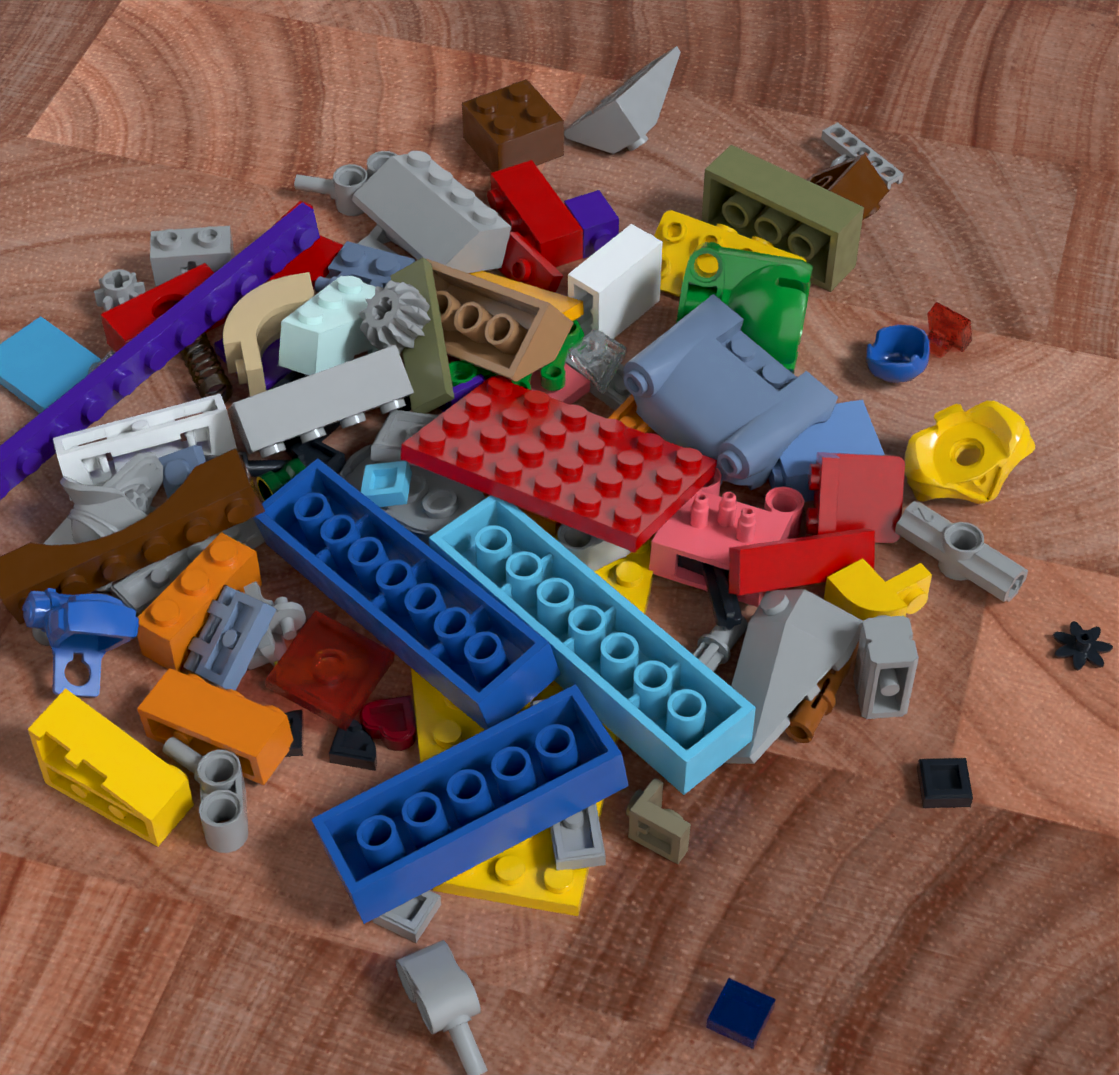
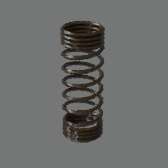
M206 332L201 334L202 337H197L196 340L201 339L197 344L191 347L186 346L179 353L185 361V366L192 376L200 397H207L205 394H216L226 387V390L221 394L224 403H226L232 397L233 387L225 375L217 355L214 353V348L210 345ZM203 354H210L206 360L194 363L197 357ZM208 361H214V363L210 367L203 370H197V368L201 364ZM214 368L217 369L214 374L208 377H201L204 372ZM224 384V386L217 391L207 392L211 387L215 385Z

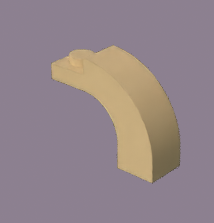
M309 272L284 276L258 286L238 301L225 321L223 345L228 374L237 372L239 385L248 384L250 397L266 391L261 358L267 347L280 338L281 321L315 296Z

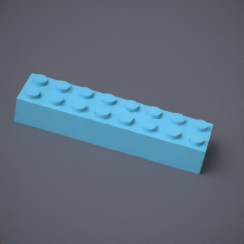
M490 495L429 537L430 548L549 641L561 673L554 681L564 690L576 684L599 720L683 795L752 741L756 710L754 705L514 504Z

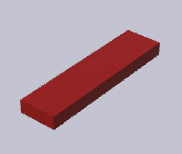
M863 528L729 547V593L746 595L826 582L828 576L862 558L874 569L875 530Z

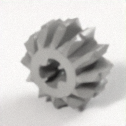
M390 280L385 288L376 286L375 295L372 299H365L368 305L365 310L359 313L363 319L359 329L371 341V344L379 350L396 345L400 354L404 347L414 348L417 336H425L422 328L431 321L427 315L430 305L419 293V290L412 285Z

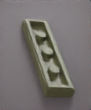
M422 257L390 275L394 282H404L415 287L430 305L427 315L431 321L422 328L425 336H417L414 348L404 347L402 351L405 370L414 391L410 395L412 411L426 414L455 398L432 264Z

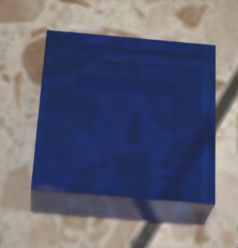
M728 978L707 1018L706 1028L754 1049L775 1007L776 999Z

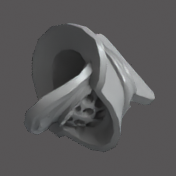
M152 452L138 453L102 486L84 485L63 476L60 484L73 501V509L70 510L67 518L43 544H76L96 540L121 531L153 512L156 507L150 505L163 482V465L156 454ZM112 582L96 590L102 593L110 592Z

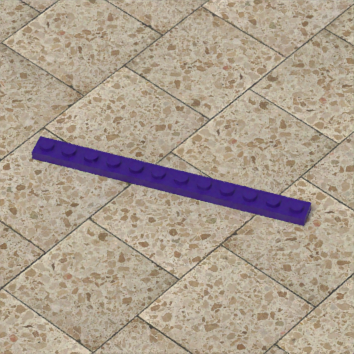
M303 202L0 445V500L56 454L54 437L84 430L95 421H98L109 409L125 396L130 395L136 387L153 373L162 369L169 360L186 346L191 345L197 337L217 321L223 319L247 293L264 284L273 275L283 270L301 252L310 248L320 238L314 209Z

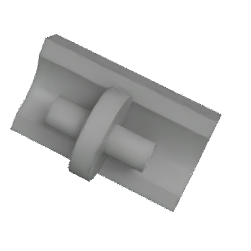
M256 581L245 586V594L277 609L267 632L262 637L248 665V669L252 670L269 662L275 667V661L289 660L284 639L291 640L297 636L296 630L300 629L306 620L304 609L298 603L288 602L286 597H279L275 602L264 599Z

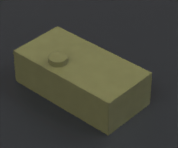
M730 145L705 168L701 221L714 226L716 224L729 226L736 230L739 235L750 239L752 236L760 237L772 243L775 248L803 257L807 263L813 266L810 282L829 292H832L856 267L864 207L733 145Z

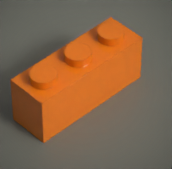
M221 532L138 616L139 628L137 637L142 655L166 669L171 668L180 672L184 668L183 666L191 652L188 646L193 636L199 637L210 615L207 610L213 599L217 601L224 586L227 585L245 593L244 587L255 581L261 587L262 581L257 552Z
M171 668L165 672L137 708L148 738L165 744L169 738L175 737L202 756L215 750L233 752L239 758L243 777L261 785L266 784L289 752L290 744L294 740L288 717L279 708L273 705L263 706L246 699L235 690H223L206 683L205 680L195 674L190 673L186 675Z

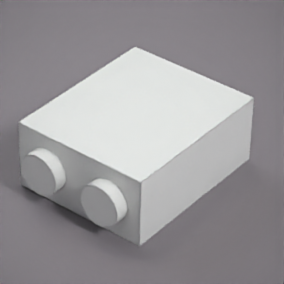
M630 224L568 274V297L581 300L584 305V315L576 320L584 332V338L599 349L605 347L660 301L663 242L633 224Z

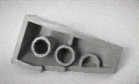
M805 589L766 592L748 623L731 685L733 689L756 707L752 741L725 763L754 764L790 725L788 715L803 699L812 701L821 691L817 683L831 668L839 671L849 660L860 639L863 620Z

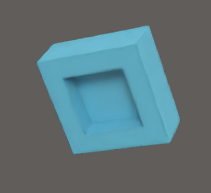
M406 461L365 465L361 493L379 507L407 504L412 477L409 463Z

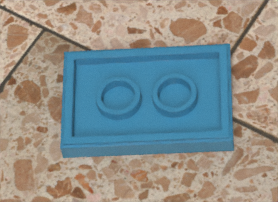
M40 316L0 344V384L38 413H41L104 361Z

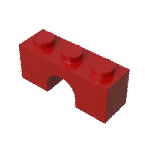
M203 263L100 314L107 344L116 353L215 272L206 263ZM229 311L223 319L217 321L205 332L207 333L210 330L224 324L231 311Z

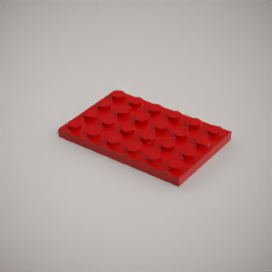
M495 376L488 378L401 444L400 456L401 460L634 553L715 475L717 460L702 455L700 451L694 448L678 446L663 440L657 434L638 431L625 426L619 420L601 417L588 412L582 406L569 405L551 398L545 392L532 391L514 384L508 378Z

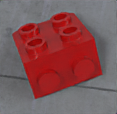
M817 452L816 464L810 463L808 487L809 490L815 491L814 508H807L806 534L814 536L865 528L875 530V543L897 542L900 535L895 533L897 522L902 516L904 460L895 455Z

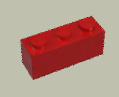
M532 160L490 173L491 190L487 191L489 205L491 209L498 212L503 220L511 226L510 232H519L555 268L583 259L582 227Z

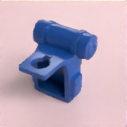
M48 588L44 592L31 591L22 608L27 627L41 629V631L46 632L53 653L52 691L55 695H60L66 688L77 697H97L100 693L101 661L107 651L130 642L138 634L139 618L136 617V610L126 607L121 600L106 594L67 595L58 594L56 589ZM73 654L82 655L81 662L86 665L89 671L88 681L83 686L72 685L65 677V667L68 662L73 660Z

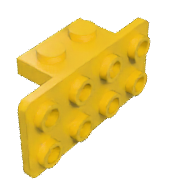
M668 210L663 214L654 234L655 238L663 242L660 290L679 298L688 260L693 251L705 242H714L726 248L801 259L807 262L803 257L775 248L772 243L760 237L752 236L750 239L739 235L736 230L723 224H716L714 226L673 210ZM702 254L698 256L697 264L702 271L713 273L718 270V261L713 255Z

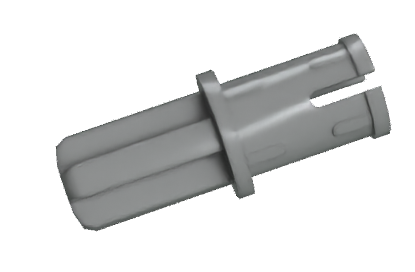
M742 616L741 624L734 626L733 630L725 631L723 626L716 624L709 634H704L698 639V648L693 655L714 672L719 664H725L730 659V650L741 635L747 631V620Z

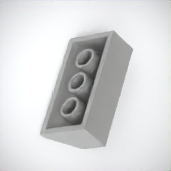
M410 151L408 154L391 156L353 194L352 202L417 260L422 257L465 273L502 268L511 226L498 216L495 210L479 200L474 192L466 189L453 178L450 172L434 162L431 156L425 152Z
M393 345L234 402L228 409V412L248 454L259 451L261 458H265L286 450L284 442L300 436L303 444L325 436L324 427L340 422L342 429L366 421L364 412L380 407L381 413L385 414L406 406L403 398L410 396L414 391L397 346Z

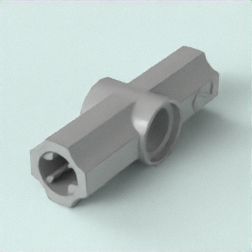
M913 501L904 510L903 515L896 524L895 533L936 558L940 571L946 577L960 581L969 579L1003 602H1010L1017 595L1027 578V569L985 544L982 531L971 523H952L922 503Z

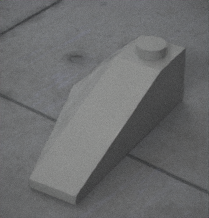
M674 47L651 61L624 82L623 86L601 100V104L593 109L594 113L589 110L564 131L565 137L612 154L625 147L631 152L648 140L646 133L656 125L681 53L678 47Z

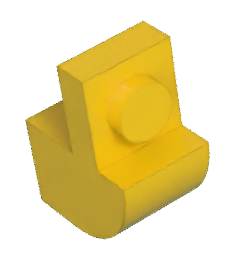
M862 558L827 577L824 600L863 621L867 618L881 615L906 617V613H916L926 604L932 574L922 563H919L885 582Z

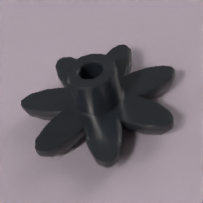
M1072 621L1070 624L1071 635L1065 632H1054V639L1064 645L1056 650L1055 656L1057 658L1073 656V666L1077 671L1082 669L1086 659L1093 666L1102 668L1104 660L1100 654L1108 653L1113 649L1110 643L1096 641L1101 633L1100 627H1093L1087 631L1083 630L1077 622Z

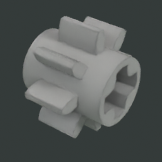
M117 269L108 272L103 278L99 279L101 289L95 290L94 294L97 306L104 307L106 312L146 291L144 282H137L136 273Z

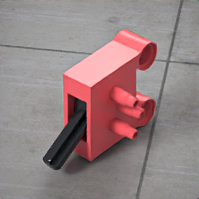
M716 467L715 475L656 532L651 543L649 570L653 571L654 575L708 591L716 624L723 626L725 631L733 630L734 626L741 624L743 619L738 601L758 607L765 592L746 595L729 593V547L798 538L805 500L800 492L784 486L769 490L765 497L764 510L737 502L736 495L732 492H725L720 497L722 475Z

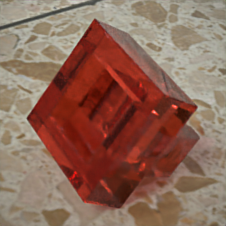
M936 302L927 313L929 326L927 336L931 343L929 345L930 352L940 358L952 347L964 352L972 342L971 320Z

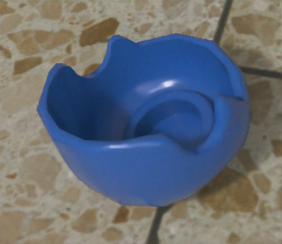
M893 325L881 328L876 333L873 346L871 344L867 345L866 363L868 369L875 377L889 383L912 381L924 372L928 365L930 355L929 338L924 330L913 325Z

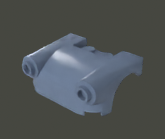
M713 294L625 364L623 371L624 384L627 390L633 394L637 404L636 413L664 440L684 448H694L700 451L702 455L717 460L716 467L722 475L721 484L724 480L736 485H748L749 489L753 490L767 482L772 468L780 456L803 431L817 422H826L830 419L838 396L807 371L799 377L791 373L741 331L744 319Z

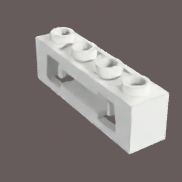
M221 394L53 438L62 475L81 484L102 486L138 453L152 452L159 458L196 445L202 446L204 455L220 456L230 450L237 449L228 412ZM203 412L202 414H199V415H195V416H191V417H188V418H185V419H181V420L175 421V419H178V418H182V417H185V416H190V415H194V414H198V413ZM181 433H184L185 437L187 438V441H180ZM106 437H107L106 440H102V441L93 442V443H90V444L78 446V445H81V444L89 443V442H92V441H95V440H99V439H103V438H106ZM111 452L113 460L107 461L106 453Z

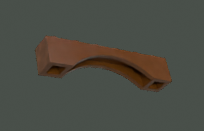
M237 449L230 450L194 467L184 483L166 502L145 518L121 531L96 540L76 544L47 545L30 542L0 556V599L17 622L23 624L25 620L22 608L31 591L44 592L48 588L56 589L58 594H88L265 512L251 474Z

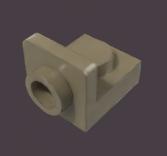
M654 778L645 791L639 789L635 792L627 806L626 815L629 816L628 838L679 864L688 852L691 824L685 821L677 812L661 808L664 783Z

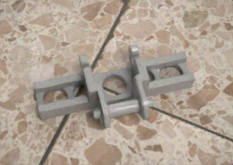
M839 123L822 130L821 139L841 154L840 157L832 161L830 167L866 152L869 154L867 157L870 162L875 161L872 165L888 189H891V184L895 182L897 184L902 183L903 173Z

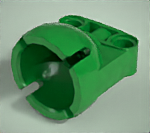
M714 242L700 244L693 251L687 263L676 323L714 294L744 319L741 331L794 374L798 358V345L801 342L813 266L801 259L726 248ZM702 254L713 255L718 261V270L713 273L702 271L697 264L698 256Z

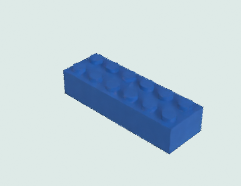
M575 684L323 812L311 820L327 856L363 924L628 787L629 784L621 751Z

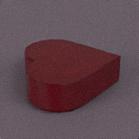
M411 695L375 700L367 703L360 711V724L371 738L381 739L383 745L390 750L403 751L410 748L416 741L417 734Z

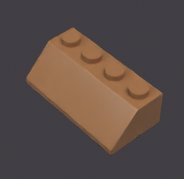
M426 258L432 264L447 355L515 382L556 359L574 322L552 304Z

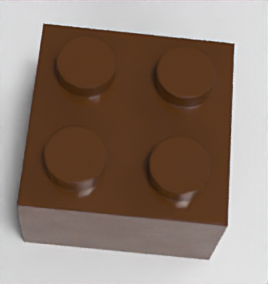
M527 79L462 102L463 138L492 172L532 160L538 166L564 156V120Z

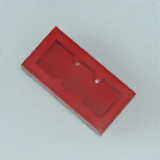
M510 232L502 268H498V270L508 279L556 293L563 275L519 232Z

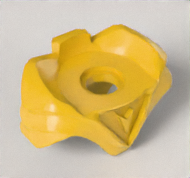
M987 400L964 412L961 404L956 403L935 413L934 420L936 425L913 434L909 439L905 452L904 473L907 477V483L918 501H928L936 498H956L976 504H985L998 496L1010 472L1022 459L1035 450V444L1024 419L1009 407L997 401Z

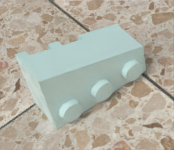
M340 276L281 321L278 365L306 375H312L354 360V355L368 351L367 353L371 354L379 351L359 329L363 322L359 313L367 308L368 304L365 299H372L375 295L376 287L363 283L361 279L354 276Z

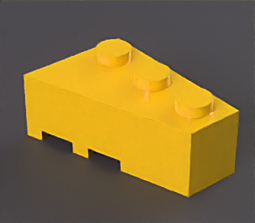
M66 688L28 728L45 784L157 847L160 846L194 806L189 779L184 772L174 765L167 764Z

